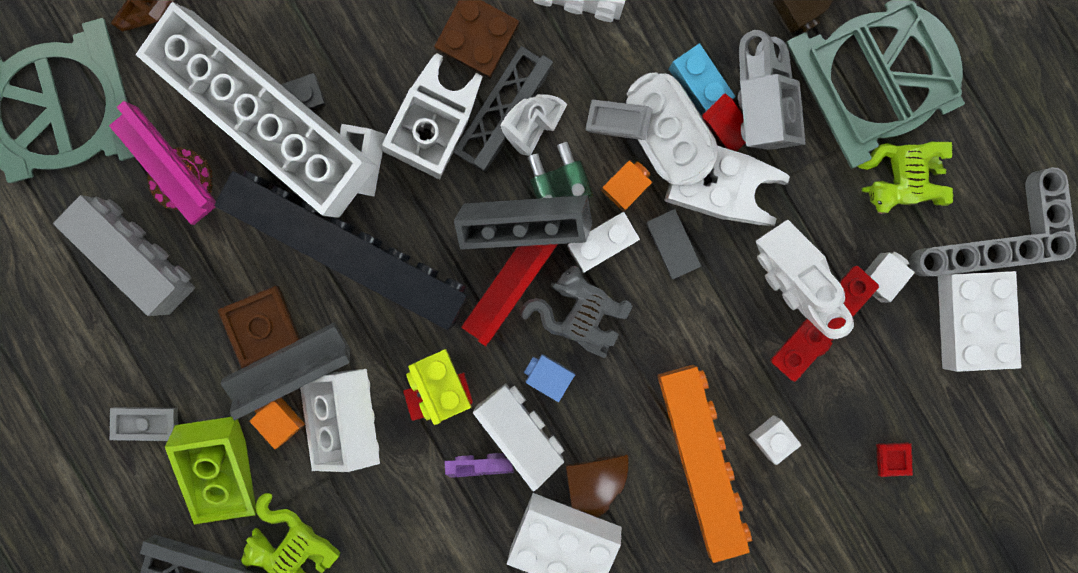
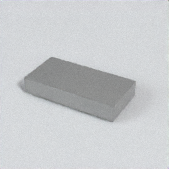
M592 100L585 130L595 134L646 140L653 109L649 106Z

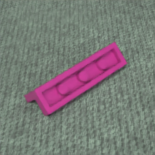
M123 101L117 106L122 115L109 125L110 128L188 222L195 225L215 208V199L138 107Z

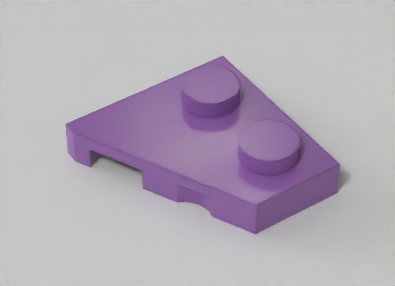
M504 453L487 454V459L474 460V456L470 455L455 457V461H445V474L451 478L514 473V466Z

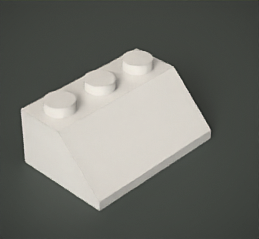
M367 369L328 373L300 387L312 471L350 472L380 464L379 445L376 440L374 425L375 415L372 410L370 381L367 376Z
M505 383L475 407L473 414L534 492L564 463L561 453L565 450L554 436L551 438L546 436L542 430L545 424L535 411L529 414L522 405L526 399L514 385L512 388H509Z

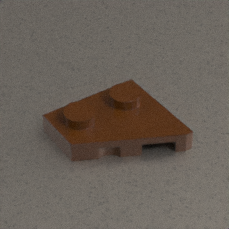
M127 0L111 24L123 32L157 23L174 0Z

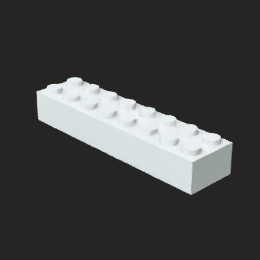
M172 2L136 53V56L322 216L339 218L377 168L375 163L192 10Z

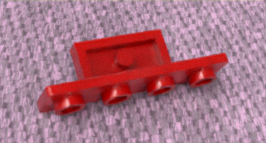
M853 266L839 281L845 293L843 304L850 311L852 317L879 288V284L859 266ZM841 317L834 318L828 323V327L839 329L845 325L846 320ZM806 319L770 361L791 381H797L818 356L824 355L830 349L833 339L826 337Z

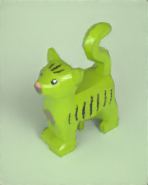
M929 142L921 145L899 146L888 143L882 144L870 154L871 160L857 166L868 170L878 166L885 156L891 158L894 184L876 181L873 185L862 188V192L869 193L870 202L876 206L877 212L880 214L889 213L891 208L897 204L915 205L928 200H932L934 205L948 206L953 203V188L929 183V170L933 175L946 174V169L943 167L939 157L942 159L952 158V142Z
M270 493L262 494L255 505L259 518L271 524L286 522L289 526V531L281 544L275 549L261 531L255 528L252 531L253 537L246 539L247 544L244 547V553L241 558L242 563L245 566L263 567L268 573H306L300 566L308 558L316 563V570L320 573H323L326 568H330L341 552L327 539L316 535L312 527L303 523L296 513L288 509L270 511L268 505L273 496Z

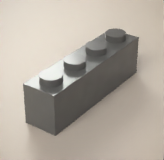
M588 195L465 203L454 219L460 249L583 243L587 241L592 227Z

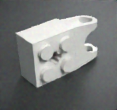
M436 53L413 86L410 87L382 143V151L440 180L468 123L483 76L476 73L463 89L458 91L447 90L438 80L439 67L443 56ZM425 128L431 130L430 136L432 139H427V141L421 140L420 135L417 133L419 130L424 132Z
M717 146V159L709 173L712 178L711 183L707 186L703 185L704 179L689 186H677L669 183L664 199L665 202L723 220L775 226L777 218L770 216L766 211L757 206L754 198L755 190L761 183L788 184L790 176L749 155Z
M786 220L756 240L760 251L757 258L762 267L768 272L765 278L773 290L777 291L780 289L783 292L782 296L792 310L798 308L826 337L838 339L847 336L854 327V320L850 311L843 304L845 301L843 287L831 274L826 257L789 220ZM841 317L846 320L845 325L839 329L828 327V323L834 318Z

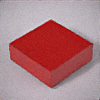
M908 442L877 444L878 475L881 477L912 476L911 444Z

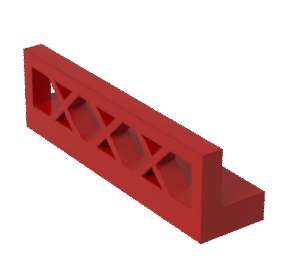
M558 244L518 246L461 328L476 337L478 342L486 347Z

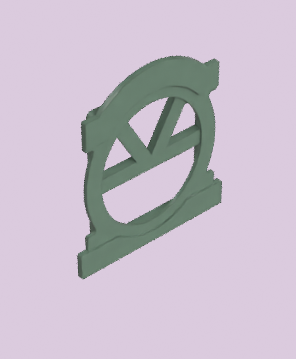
M891 0L885 4L886 12L868 13L855 17L840 26L827 40H824L820 34L809 39L807 33H803L786 42L851 169L872 159L869 151L879 147L877 143L878 138H889L905 134L927 121L937 109L944 115L965 104L961 97L963 68L957 44L944 24L934 15L917 6L914 1ZM888 27L897 29V34L883 55L869 28ZM852 35L855 36L899 119L898 121L889 123L869 122L854 116L846 110L831 81V68L838 49ZM910 36L927 53L932 75L894 72L890 70V67ZM899 85L929 89L924 102L915 112H912Z
M100 18L82 23L84 32L74 34L73 43L51 42L34 45L19 51L5 62L0 57V169L4 171L7 183H15L33 178L34 169L55 170L78 165L95 156L101 150H104L105 155L108 157L118 154L121 161L135 158L109 126L122 115L117 106L123 101H128L105 19ZM51 57L68 58L87 66L97 76L104 89L106 108L102 123L92 138L75 150L72 148L48 58ZM30 63H35L43 94L11 86L9 81L23 67ZM3 97L46 107L15 140L7 133L1 118V100ZM51 123L59 154L42 155L29 151L27 149L28 145Z

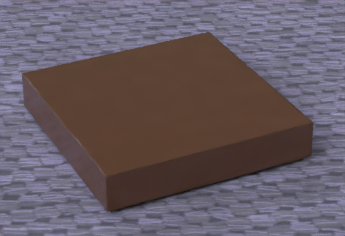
M279 286L271 287L218 309L241 368L300 340Z

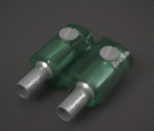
M568 142L557 145L564 166L557 168V170L545 173L538 153L528 157L535 176L530 179V183L536 199L588 195V199L594 197L581 160L574 161Z

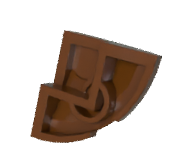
M628 454L596 458L597 460L567 464L566 470L572 508L597 518L609 510L610 504L618 494H621L628 474Z

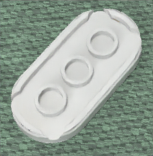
M657 72L645 74L631 85L626 104L649 106L653 109L646 140L638 141L655 170L663 179L677 186L693 185L704 179L714 167L718 152L716 140L683 86L673 76L658 74Z

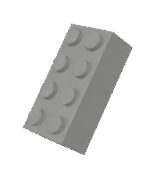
M80 195L53 224L147 316L170 315L196 288L189 282L191 276L180 266L174 267L167 260L169 255L163 248L155 243L151 245L144 238L146 232L135 222L131 221L129 223L121 215L123 210L110 199L107 201L102 200L97 196L92 198Z

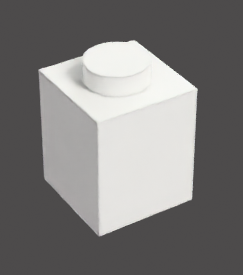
M896 252L880 253L865 271L866 274L879 284V288L872 296L880 302H891L915 273L907 267L909 264L907 259Z
M774 415L749 434L768 460L775 465L779 464L801 446L785 423Z

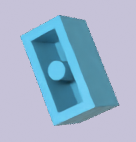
M700 43L674 60L669 67V71L683 86L701 116L723 94L726 93L732 99L736 97Z

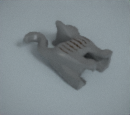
M571 266L566 272L562 273L556 283H551L550 285L552 289L559 292L562 296L576 299L573 308L563 322H556L554 320L552 308L545 300L534 298L523 304L521 309V317L523 319H528L534 311H538L541 315L543 327L551 334L576 341L588 352L603 358L606 357L609 346H614L619 336L614 330L603 331L598 327L603 315L627 319L633 307L632 303L625 300L621 303L613 301L602 289L588 284L583 278L582 270L576 266Z

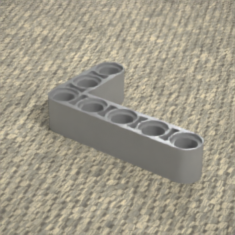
M1051 167L1032 172L1027 177L1025 189L1031 235L919 249L910 257L909 265L911 270L918 276H942L1070 258L1076 250V238L1067 175L1063 170ZM1044 176L1047 177L1050 182V187L1048 190H1046L1043 186ZM1048 208H1051L1054 213L1052 222L1047 217ZM1053 239H1055V241L1058 244V249L1056 253H1054L1051 249V242ZM1021 243H1024L1027 248L1024 258L1019 252ZM990 247H993L996 252L993 262L989 260L987 255ZM959 250L962 251L965 257L962 266H959L956 262V254ZM927 254L931 255L934 261V265L930 270H927L924 265V259Z

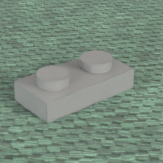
M110 408L109 440L168 441L175 425H178V408Z

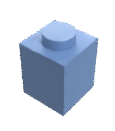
M541 354L539 359L532 357L524 371L528 375L526 379L528 385L557 402L561 400L575 376L573 371L544 354Z

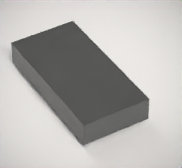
M675 209L646 222V226L671 280L701 267Z

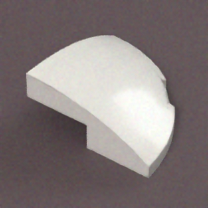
M538 94L536 97L523 99L504 118L500 125L502 132L520 154L531 156L544 129L554 131L567 104L560 98L547 94Z

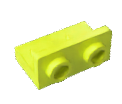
M447 349L408 366L410 372L406 376L412 390H419L423 400L419 405L426 420L431 419L433 424L437 425L441 421L472 407Z

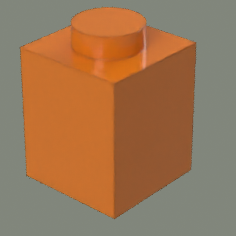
M629 160L602 187L601 191L624 212L652 183L648 178L651 174L641 163L636 162L633 164Z
M282 397L255 410L256 415L250 420V423L274 449L282 446L305 425Z

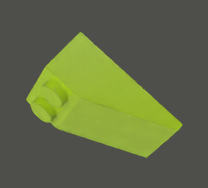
M233 417L175 425L165 445V450L193 523L200 524L256 515L246 441L238 419L234 420Z

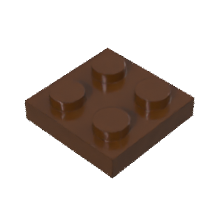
M459 0L434 48L491 79L520 25V21L482 0Z

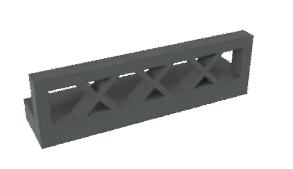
M521 46L453 153L486 173L507 140L502 132L501 123L516 104L523 99L535 97L553 69V61L544 55L540 58ZM522 57H525L536 64L529 77L519 79L516 67ZM514 72L515 80L508 81ZM517 85L518 94L513 102L502 105L499 93L503 87ZM497 98L498 106L490 108ZM500 111L501 120L495 130L485 132L482 121L485 115ZM480 125L481 133L474 134ZM483 137L484 147L476 159L463 151L469 140Z
M334 322L222 378L221 386L232 401L231 416L234 420H237L350 363V347Z
M155 534L143 541L140 554L145 555L140 573H172L170 571L175 569L176 573H184L182 567L202 573H268L263 567L245 566L241 560ZM155 558L169 562L172 566L162 570L152 567V562Z

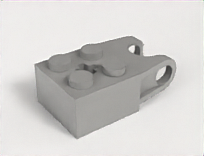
M752 30L743 36L739 45L741 90L738 92V103L743 110L744 122L741 124L742 138L746 142L747 147L766 150L805 145L800 81L792 78L787 44L782 39L770 37L763 31ZM760 37L762 41L757 46L755 56H752L749 53L748 45L753 38ZM773 43L779 46L780 53L778 58L776 57Z

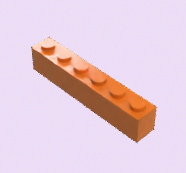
M690 365L658 374V381L709 558L713 563L750 553L748 542L752 541V537L747 523H742L739 512L743 511V505L738 492L733 493L730 481L735 480L730 462H724L722 450H726V445L721 431L716 432L713 420L717 419V413L712 400L707 402L704 389H708L709 386L705 372L703 370L699 371L695 365Z

